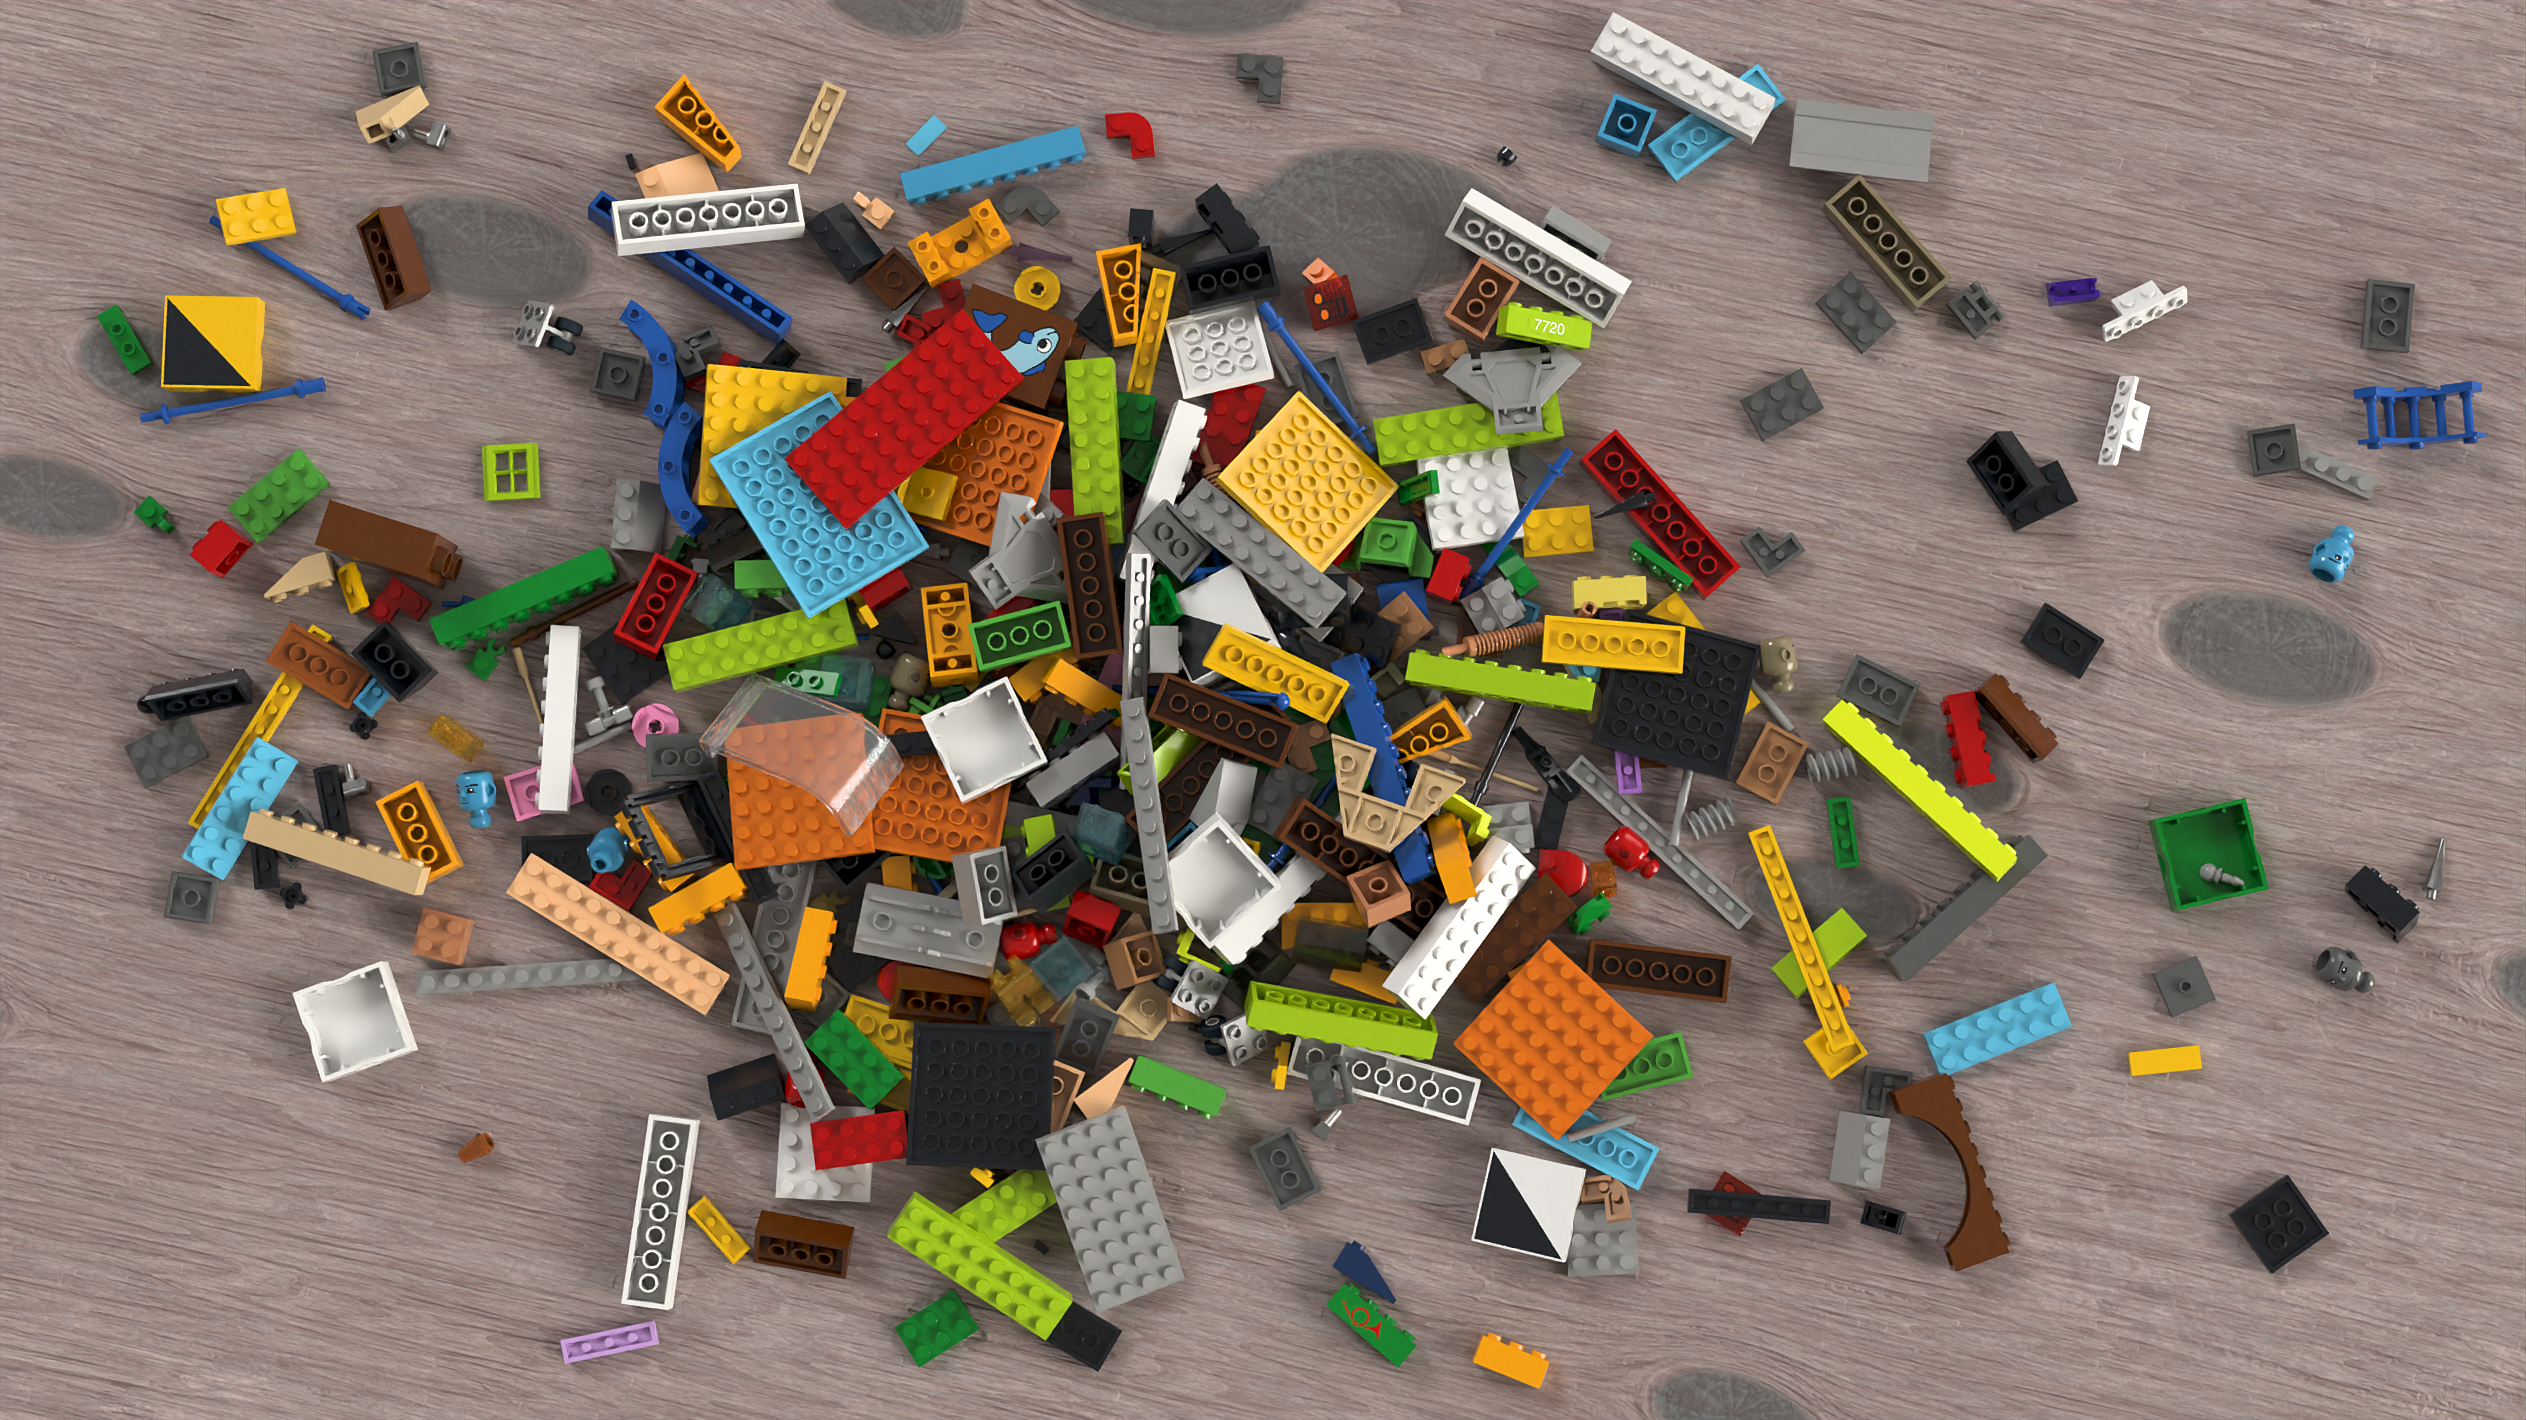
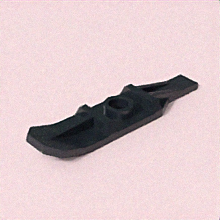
M1521 726L1512 731V734L1524 747L1526 759L1560 798L1572 801L1580 796V787L1565 774L1563 768L1552 758L1545 746L1533 740ZM1543 760L1548 762L1549 766L1545 765Z

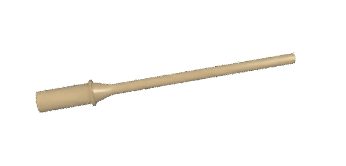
M521 647L515 648L512 652L519 670L518 674L525 680L539 724L544 723L529 680L530 669L527 667Z
M1440 750L1427 754V756L1446 762L1448 765L1459 764L1481 773L1484 771V768L1459 760L1453 754ZM1495 772L1492 774L1493 777L1535 792L1538 791V787Z

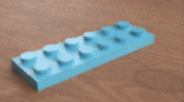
M1759 64L1739 77L1744 82L1775 97V105L1772 111L1786 101ZM1690 113L1648 144L1647 147L1676 183L1737 137Z
M256 737L181 857L224 880L248 840L242 838L250 812L260 811V808L269 809L298 763V760L263 739Z
M2050 983L1925 1032L1923 1036L1938 1073L1944 1072L1950 1075L2072 1027L2055 983Z
M1520 1108L1512 1123L1513 1126L1636 1190H1639L1660 1149L1619 1127L1569 1142L1567 1133L1606 1121L1587 1110L1583 1112L1558 1141L1522 1108Z

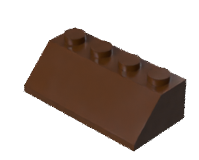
M403 206L380 207L356 225L385 311L418 301L431 292L430 282L427 279L423 262L419 256L415 238L412 235Z
M1996 673L1991 675L1974 690L1976 700L2032 763L2043 760L2059 744L2055 740L2057 736L2050 728L2047 727L2045 729L2039 722L2041 718L2034 710H2028L2024 705L2025 700L2019 693L2011 691L2008 687L2010 684L2004 676H1998Z
M896 965L891 985L888 1017L889 1019L927 1023L982 1025L991 996L990 981L988 978L953 971Z
M761 1210L755 1229L753 1262L846 1279L853 1245L854 1227Z

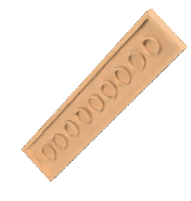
M533 853L529 855L506 892L705 1016L731 977L730 974L665 934H662Z

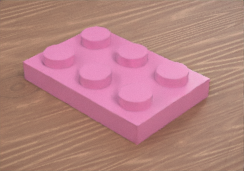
M574 761L570 806L585 802ZM541 766L504 777L517 822L546 814L541 813L538 810L539 807H535V795L540 793V784L536 780L537 770H541Z

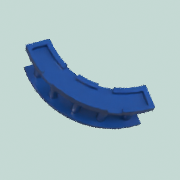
M631 299L619 320L627 324L628 330L642 340L648 351L653 369L651 397L643 414L652 419L651 422L666 430L670 420L683 404L685 378L675 357L677 349L668 334L649 312Z
M2475 381L2440 385V390H2436V388L2426 389V386L2406 387L2404 391H2395L2394 387L2379 386L2354 389V399L2363 400V404H2366L2369 439L2358 440V445L2367 446L2368 450L2381 449L2382 446H2409L2410 450L2423 449L2424 445L2459 441H2463L2464 444L2478 443V439L2486 438V433L2475 432L2472 397H2474V393L2482 392V384ZM2459 395L2463 405L2465 433L2447 435L2444 401L2447 400L2446 397ZM2432 398V402H2435L2438 436L2421 437L2418 403L2420 399ZM2405 400V404H2408L2411 438H2396L2393 408L2395 401ZM2378 401H2381V405H2384L2386 437L2378 436L2375 404Z
M685 401L676 411L665 430L659 451L658 474L661 492L670 513L680 527L696 539L711 524L700 509L691 501L690 462L693 451L696 448L692 443L703 431V419Z

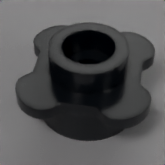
M360 712L349 728L351 732L359 734L361 739L367 740L370 738L371 731L377 728L378 723L375 719L371 720L368 718L365 712Z
M298 882L280 890V896L285 902L287 909H293L295 905L305 904L307 901V896L301 890L302 885Z

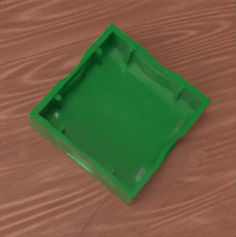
M2246 798L2148 821L2171 912L2269 889L2261 856L2255 846L2254 829ZM2207 863L2214 864L2218 869L2223 868V873L2236 876L2244 881L2245 885L2233 886L2221 880L2219 884H2216L2214 881L2206 882L2200 877V868Z

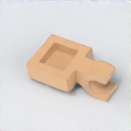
M858 192L853 198L854 202L865 210L862 217L879 230H882L895 213L894 210L877 197L871 202Z

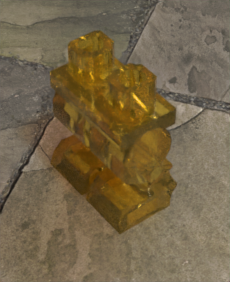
M440 714L427 732V734L458 757H463L469 763L473 761L484 746L483 739L469 729L465 731L466 727L450 715L446 717Z
M1013 955L1005 962L1010 969L1007 975L1003 976L1000 970L996 969L987 977L992 985L990 987L1004 1006V1009L1010 1013L1009 1016L1017 1026H1027L1038 1017L1035 1011L1041 1015L1055 1004L1057 1000L1046 989L1042 988V981L1033 972L1031 967ZM1024 996L1028 998V1002L1034 1008V1010L1027 1003L1024 1002Z

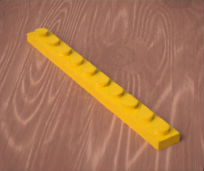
M313 624L308 632L329 644L334 636ZM282 671L191 816L188 824L199 829L255 738L259 737L269 742L303 688L304 684Z
M1768 825L1748 833V836L1831 1051L1833 1053L1855 1045L1772 828Z

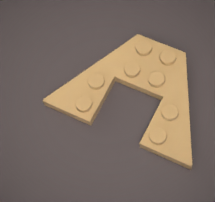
M1331 734L1344 838L1390 853L1466 783V778L1421 764L1405 807L1362 793L1377 749Z
M1133 912L1111 942L1146 932L1147 929L1140 914ZM1154 979L1137 984L1116 1012L1096 996L1089 1003L1120 1015L1113 1032L1114 1034L1153 1041L1168 1022L1167 997H1171L1172 993L1154 984ZM1075 989L1052 1017L1051 1022L1066 1024L1076 999Z

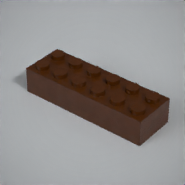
M1097 512L1056 518L1076 659L1123 653L1124 638L1106 513Z
M1165 672L1148 718L1280 771L1298 729V724L1167 672Z
M1545 872L1504 911L1454 979L1455 984L1475 1004L1578 908V905Z
M1589 939L1585 973L1603 989L1727 1003L1732 956Z

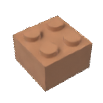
M423 908L411 953L455 965H463L475 920L430 908Z

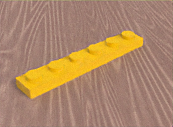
M1153 268L1126 392L1146 395L1151 393L1177 276L1175 272Z

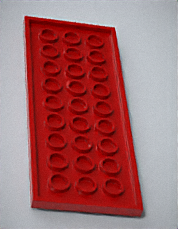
M961 309L785 457L784 460L847 531L1024 380V377L968 314Z

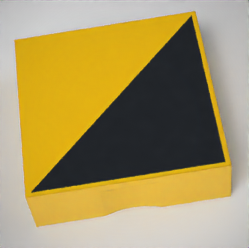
M165 295L161 387L169 392H204L211 390L228 393L260 392L263 363L261 342L264 335L265 302L258 297Z

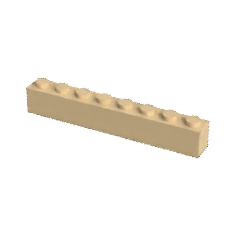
M260 808V811L250 812L242 839L412 895H423L431 867L425 866L422 860L410 858L409 861L403 859V854L394 851L385 853L381 851L380 846L373 844L364 846L359 844L360 840L356 838L346 837L343 839L338 837L337 832L325 829L324 832L316 830V825L305 822L300 825L295 823L296 819L282 815L279 818L273 816L274 812Z

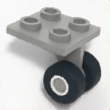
M529 300L522 310L523 316L514 331L513 343L538 348L544 332L555 335L549 337L547 342L548 348L572 356L576 346L571 343V339L573 336L579 337L581 335L583 326L573 320L557 317L554 324L555 328L548 325L554 305Z
M1168 954L1163 962L1168 967L1166 974H1160L1159 977L1153 980V983L1172 993L1171 1002L1207 1020L1228 983V978L1195 960H1191L1188 965Z
M1245 1013L1228 1022L1222 1015H1212L1207 1020L1203 1019L1199 1024L1202 1036L1210 1038V1040L1204 1042L1207 1054L1220 1056L1228 1053L1232 1066H1237L1272 1046L1268 1030L1258 1031L1247 1026Z

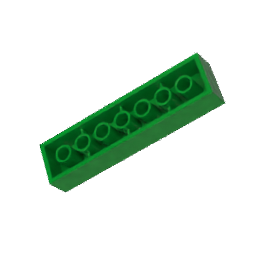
M601 546L432 617L429 621L439 645L456 651L464 648L466 642L471 640L478 642L487 638V634L496 631V633L505 631L509 628V624L516 621L518 624L530 620V616L535 613L542 615L552 610L551 607L559 603L561 606L574 601L573 597L582 595V597L588 596L595 592V588L602 585L604 588L617 583L616 579L621 578L611 552Z

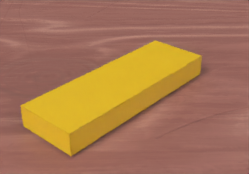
M2199 1045L2128 1052L2130 1076L2202 1069Z
M703 1196L687 1211L732 1264H735L752 1249L706 1196Z

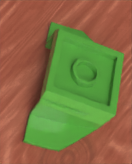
M1372 517L1363 529L1358 532L1355 541V551L1352 557L1341 562L1339 568L1360 570L1361 562L1408 567L1409 576L1430 579L1434 556L1418 534L1414 522Z

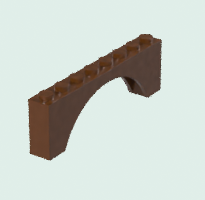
M1940 1072L1889 1090L1896 1113L1916 1117L1933 1126L1948 1140L1961 1163L1966 1186L1965 1206L1955 1233L1943 1246L1950 1269L1960 1271L2009 1253L2007 1246L2010 1245L2007 1234L2001 1230V1216L1998 1210H1994L1992 1201H1994L1993 1193L1989 1187H1986L1984 1181L1986 1178L1985 1170L1982 1165L1978 1164L1976 1158L1979 1155L1977 1147L1974 1143H1971L1968 1135L1971 1133L1969 1124L1966 1120H1963L1961 1115L1963 1111L1962 1104L1959 1098H1955L1953 1089H1955L1954 1081L1947 1073Z

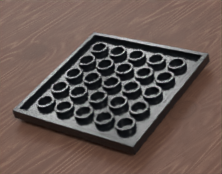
M1626 609L1623 622L1685 627L1682 674L1610 668L1591 745L1727 781L1761 646Z
M914 1022L906 1165L1046 1171L1035 1139L1051 1134L1056 1028Z

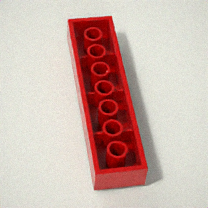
M1617 429L1613 430L1580 460L1579 464L1616 505L1641 491L1644 494L1654 492L1656 500L1648 503V508L1623 513L1667 561L1693 578L1691 588L1702 600H1705L1741 567Z

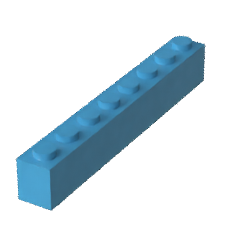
M1075 126L900 173L909 205L920 206L926 204L929 199L943 200L948 198L949 194L955 192L965 194L970 192L971 188L978 186L980 188H987L994 185L993 182L1013 181L1016 179V176L1022 174L1032 176L1037 174L1038 170L1045 168L1047 170H1054L1059 168L1060 164L1067 162L1069 164H1076L1083 161L1082 158L1086 157V152L1079 127Z

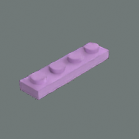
M655 1320L560 1340L565 1364L659 1344Z

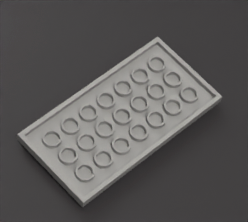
M1124 1105L1035 1139L1096 1313L1185 1279Z

